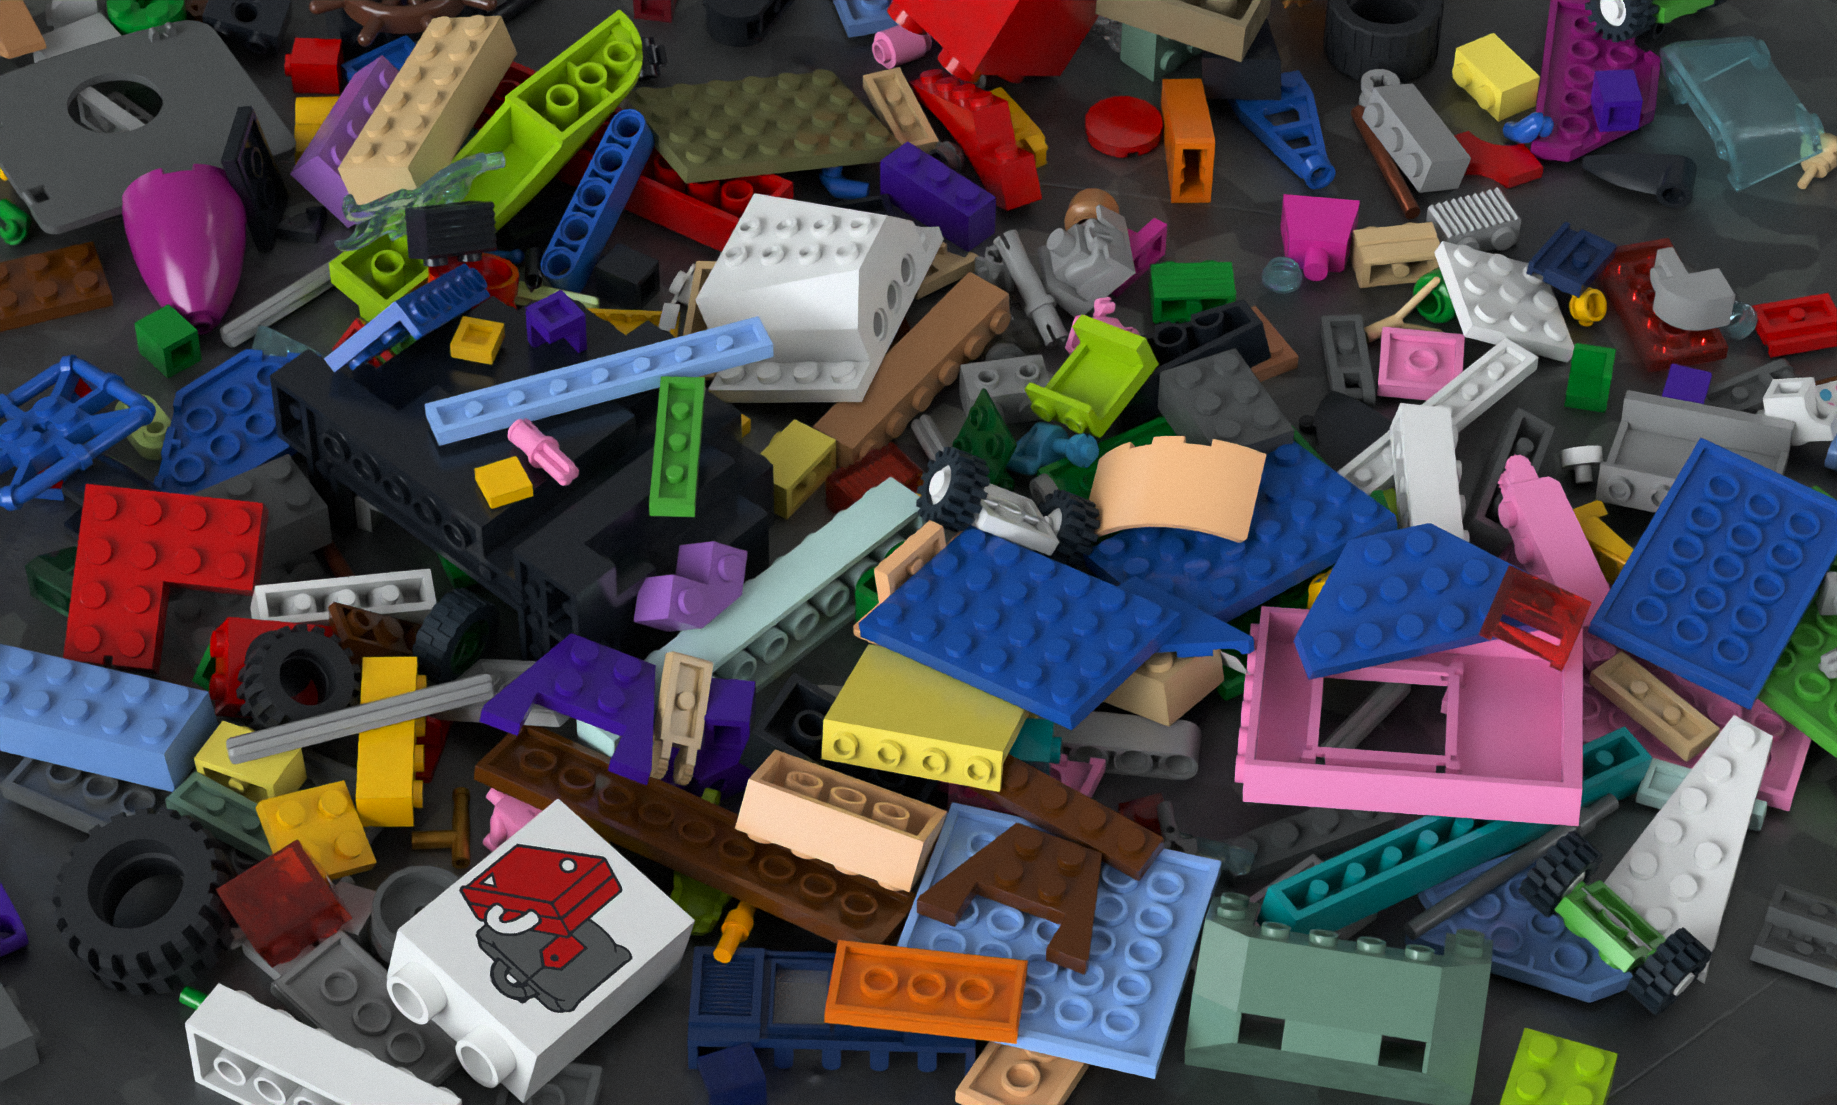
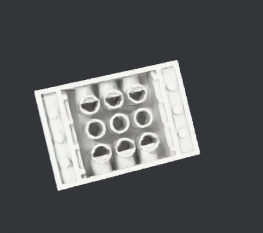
M754 193L695 300L708 329L759 316L773 343L774 357L717 372L708 391L725 403L862 402L944 240L940 228L915 226L911 220Z

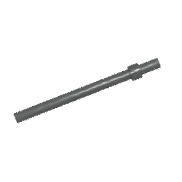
M1608 793L1586 808L1581 806L1579 826H1556L1403 925L1405 934L1411 940L1417 939L1538 861L1541 856L1544 857L1547 850L1552 845L1555 846L1557 841L1562 836L1565 837L1568 832L1575 830L1584 837L1596 828L1598 821L1619 808L1618 800L1614 795Z

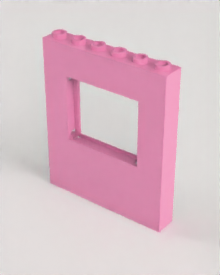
M1261 606L1260 624L1251 623L1250 636L1254 638L1255 650L1247 656V671L1249 674L1247 672L1245 674L1244 701H1242L1241 728H1239L1238 755H1236L1235 783H1243V802L1579 826L1583 777V628L1555 626L1309 680L1293 641L1310 609ZM1324 678L1448 686L1445 756L1318 747ZM1316 757H1324L1325 765L1316 764ZM1436 766H1445V773H1436Z

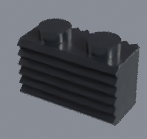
M471 200L405 208L408 257L411 259H423V266L428 267L448 265V257L457 256L458 262L481 261L483 252L496 251L498 248L495 243L497 240L495 236L497 230L494 227L496 223L494 220L495 212L493 211L494 203L492 201Z

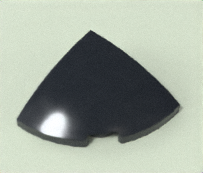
M1331 390L1319 404L1311 423L1310 431L1314 433L1316 429L1318 443L1314 450L1333 470L1338 472L1387 433L1392 422L1366 404L1343 393Z

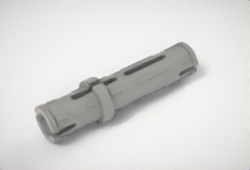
M1017 230L1004 232L1005 240L999 235L993 242L998 248L1026 304L1024 311L1027 317L1033 318L1046 348L1057 347L1060 345L1057 339H1061L1064 343L1069 336L1054 308L1057 303L1052 295L1047 294L1019 238Z

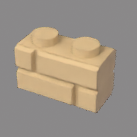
M1409 222L1397 226L1378 228L1370 226L1364 229L1353 230L1350 261L1354 272H1356L1359 288L1416 283L1424 274L1438 268L1439 265L1434 252L1440 245V242L1437 238L1433 222L1417 224Z

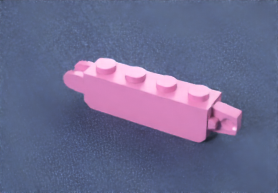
M1514 454V456H1510L1505 464L1506 471L1500 475L1498 481L1503 496L1498 507L1499 520L1504 528H1508L1515 544V554L1518 561L1525 565L1528 573L1544 581L1559 616L1555 626L1583 628V662L1588 670H1594L1616 655L1613 644L1588 633L1590 622L1610 590L1609 585L1560 482L1549 476L1539 478L1534 466H1531L1529 458H1525V455Z

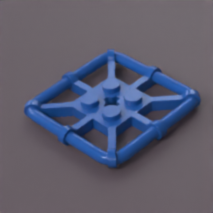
M74 354L62 356L60 362L47 368L6 396L1 393L0 419L4 418L7 421L0 426V475L14 466L18 469L11 485L4 486L3 488L0 487V507H4L7 511L20 510L26 502L34 499L78 469L84 471L93 465L92 460L142 426L149 425L156 413L155 406L145 396L125 385V381L121 376L113 372L106 373L92 363L77 358ZM80 376L98 387L75 403L69 402ZM55 384L51 396L38 400L28 412L25 413L18 408ZM116 399L130 407L93 415ZM98 435V436H96L95 438H93L92 440H90L89 442H87L86 444H84L83 446L81 445V444H83L84 442H86L87 440H89L90 438H92L93 436ZM63 457V459H61L60 461H58L57 463H55L54 465H52L51 467L37 475V473H39L40 471H42L43 469H45L46 467H48L49 465Z

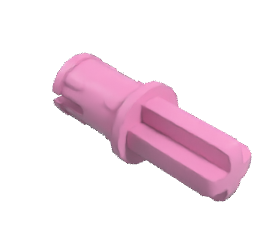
M524 418V421L518 419L510 426L507 435L509 441L528 456V461L533 467L543 468L563 486L570 485L572 480L578 477L579 469L571 459L559 450L560 445L555 438L544 435L527 418Z

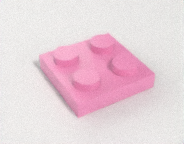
M1382 327L1377 396L1427 401L1463 372L1464 335Z

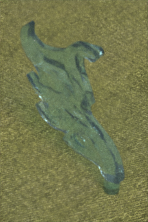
M501 151L489 154L482 152L463 158L443 168L414 190L403 188L366 204L357 205L352 194L346 195L343 198L342 211L347 220L355 222L356 228L349 238L335 241V247L340 251H354L371 244L377 238L389 233L391 241L406 235L405 208L461 202L468 194L472 180L478 174L505 167L504 154Z

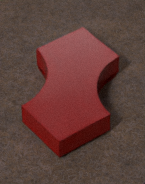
M1470 131L1454 135L1471 157L1464 175L1488 177L1499 182L1506 189L1542 177L1544 167L1522 143L1517 145H1496L1477 138Z

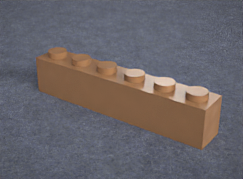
M968 272L886 353L862 402H837L813 426V429L836 439V465L856 476L866 465L872 464L879 456L880 451L893 438L899 437L907 424L919 412L925 411L933 398L945 386H949L955 381L960 372V365L977 359L985 345L996 334H1001L1006 330L1011 320L1009 293Z

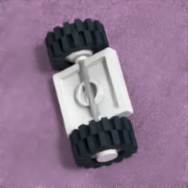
M944 447L943 451L939 450L935 454L936 461L931 459L927 464L929 468L928 473L923 472L921 476L924 483L923 486H918L917 494H920L921 497L916 500V507L920 508L918 515L926 522L931 520L942 525L947 530L958 532V530H965L966 524L971 525L975 521V527L979 530L1010 540L1012 543L1074 569H1077V565L1081 567L1085 563L1083 554L1089 556L1093 551L1090 544L1092 541H1097L1098 535L1094 534V530L1100 528V521L1096 520L1100 514L1099 509L1095 508L1096 504L1088 499L1065 490L1057 489L1054 490V494L1049 493L1045 496L1046 503L1040 502L1036 506L1032 499L990 484V478L986 477L990 473L989 467L985 466L987 462L980 457L954 447Z

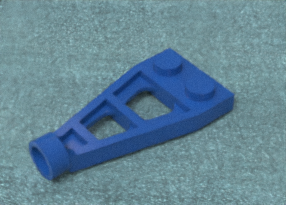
M1299 70L1281 73V100L1227 99L1239 121L1301 179H1304L1308 187L1311 189H1321L1333 181L1336 171L1326 154L1314 94ZM1295 109L1298 112L1299 121L1274 126L1264 116ZM1308 137L1311 146L1292 149L1285 141Z

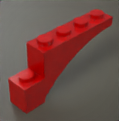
M942 69L924 71L920 74L919 79L908 82L917 101L929 109L958 142L973 165L986 191L996 197V206L1008 211L1042 199L1034 154L1016 145L1007 100L992 94L990 91L978 88L975 84L967 83L956 76L945 73Z

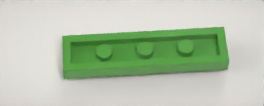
M661 376L649 500L650 516L695 517L705 400V377Z

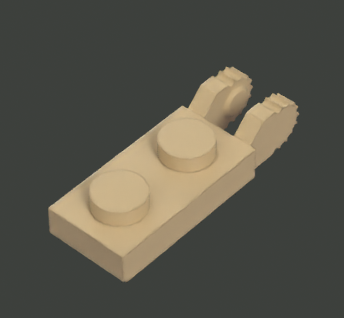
M674 651L665 654L653 732V742L655 743L653 745L650 777L661 779L666 775L671 748L675 747L680 750L674 760L673 781L684 786L691 781L697 750H701L705 724L704 716L706 715L713 671L712 661Z

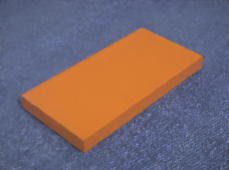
M838 940L825 1006L824 1023L1017 1044L1028 961Z

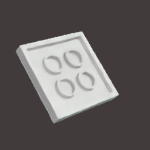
M1445 241L1440 243L1434 253L1464 337L1495 345L1504 338H1508L1534 355L1566 363L1569 362L1573 355L1574 345L1550 284L1543 282L1544 276L1534 273L1532 276L1526 274L1529 263L1510 259L1501 254H1491L1473 249L1467 245H1457Z

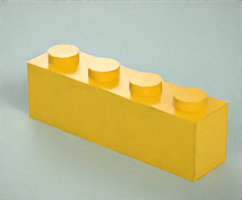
M363 657L360 704L427 688V675H418L417 657ZM426 716L359 733L356 808L362 827L414 826V808H423V780H415L416 772H424V745H417V737L426 736Z

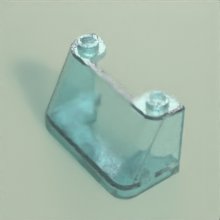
M1746 35L1679 41L1660 48V58L1668 94L1676 105L1688 103L1713 139L1718 157L1720 159L1723 158L1725 161L1728 160L1730 173L1727 174V177L1736 192L1823 152L1820 135L1824 134V128L1816 113H1808L1772 63L1769 50L1762 39L1756 41L1753 36Z

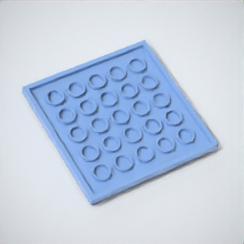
M952 802L897 946L1027 960L1028 970L1017 1044L995 1043L1155 1079L1201 937L1205 918L1221 874L1222 861L1163 849L1140 881L1101 861L1088 971L1084 975L1046 961V948L1060 927L1059 924L979 895H975L955 927L917 913V899L921 894L1014 824L1020 823L1053 835L1022 817Z

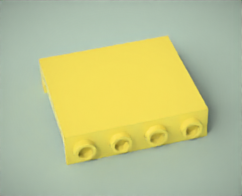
M868 644L824 717L821 759L1000 792L1002 788L1003 763L1027 718L1037 719L1038 715L888 648Z

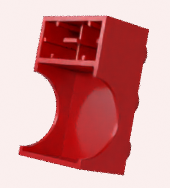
M892 0L887 9L889 16L906 30L918 35H926L927 33L931 35L943 47L938 55L940 64L954 76L971 83L978 82L982 75H997L1006 81L1017 84L1021 83L1025 76H1061L1099 15L1095 14L1096 0Z

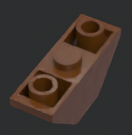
M333 602L328 607L329 626L332 627L333 634L342 639L338 645L343 650L349 647L354 654L349 659L351 665H359L361 673L355 679L362 680L363 657H413L412 648L413 644H415L418 630L422 626L421 624Z

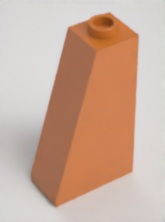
M1162 79L1160 109L1171 203H1211L1215 136L1202 79Z

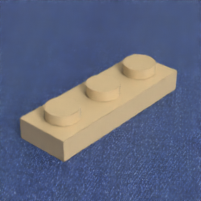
M900 67L863 75V89L886 129L902 145L908 141L929 154L939 140Z
M1619 652L1591 671L1589 680L1591 686L1686 762L1709 747L1719 735L1720 728L1625 652Z

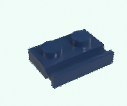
M1565 221L1529 261L1526 274L1530 276L1534 273L1544 276L1543 282L1579 298L1614 259L1618 245L1583 229L1576 232L1570 229L1571 224Z

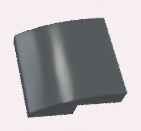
M1778 883L1768 906L1765 921L1754 944L1750 960L1837 988V901Z

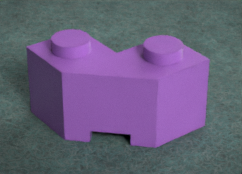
M715 541L680 545L676 575L646 577L637 594L634 622L666 632L702 629L742 595L748 552Z

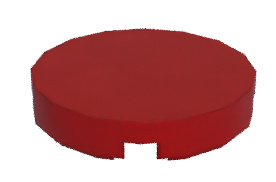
M1113 96L1102 99L1091 106L1085 116V133L1088 135V142L1092 147L1106 155L1123 158L1128 157V153L1138 152V156L1147 154L1157 147L1162 138V116L1155 106L1143 99L1132 96Z

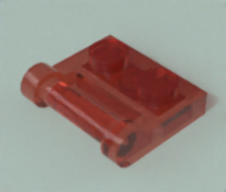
M1509 565L1478 635L1489 640L1492 637L1500 639L1550 662L1549 667L1562 672L1592 602ZM1502 614L1560 639L1558 646L1501 621Z

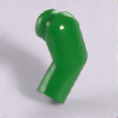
M7 198L0 200V218L7 224L5 229L0 227V236L9 245H19L25 242L30 231L32 218Z

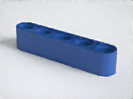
M635 109L621 110L612 118L540 263L541 271L553 288L577 293L583 290L654 149V135L643 115ZM638 131L634 136L628 137L631 133ZM621 165L617 170L610 172L614 167ZM603 200L599 205L593 206L597 201ZM586 234L581 240L575 241L579 236ZM570 268L565 274L558 276L561 271Z

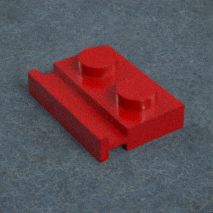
M1829 293L1751 306L1749 318L1762 343L1768 346L1770 358L1837 347V308Z

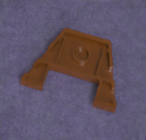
M1016 823L921 894L917 899V913L955 927L975 895H979L1060 925L1046 948V961L1085 975L1089 965L1102 853Z

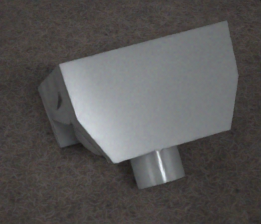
M1100 204L1095 207L1097 219L1090 218L1082 224L1076 223L1067 231L1058 228L1050 234L1047 245L1040 246L1037 249L1045 290L1073 317L1088 313L1094 308V301L1096 299L1107 297L1136 273L1125 217Z

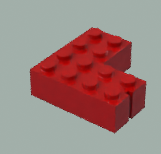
M86 484L63 658L104 668L111 667L112 662V665L121 671L159 675L170 587L253 596L255 586L260 585L269 514L268 508L264 503Z

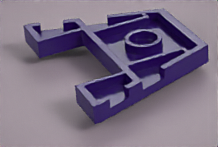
M571 633L484 704L479 722L518 736L533 706L538 704L621 736L622 738L611 757L608 771L647 786L652 770L656 665Z

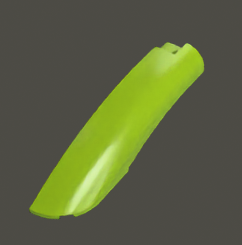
M620 9L508 93L501 107L452 159L451 164L425 206L471 200L492 201L495 205L493 211L495 212L494 220L496 223L494 227L497 230L496 232L510 221L584 146L638 81L643 65L642 41L637 28L628 16ZM401 206L382 223L329 262L331 283L359 305L360 316L368 322L394 301L427 284L428 266H423V259H411L408 257L405 208L420 206Z

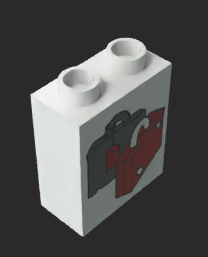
M557 799L398 929L386 977L388 979L387 990L393 1003L408 1019L417 1024H426L432 1019L457 1042V1057L463 1068L475 1081L488 1088H494L499 1083H502L524 1103L679 969L695 920L562 801Z

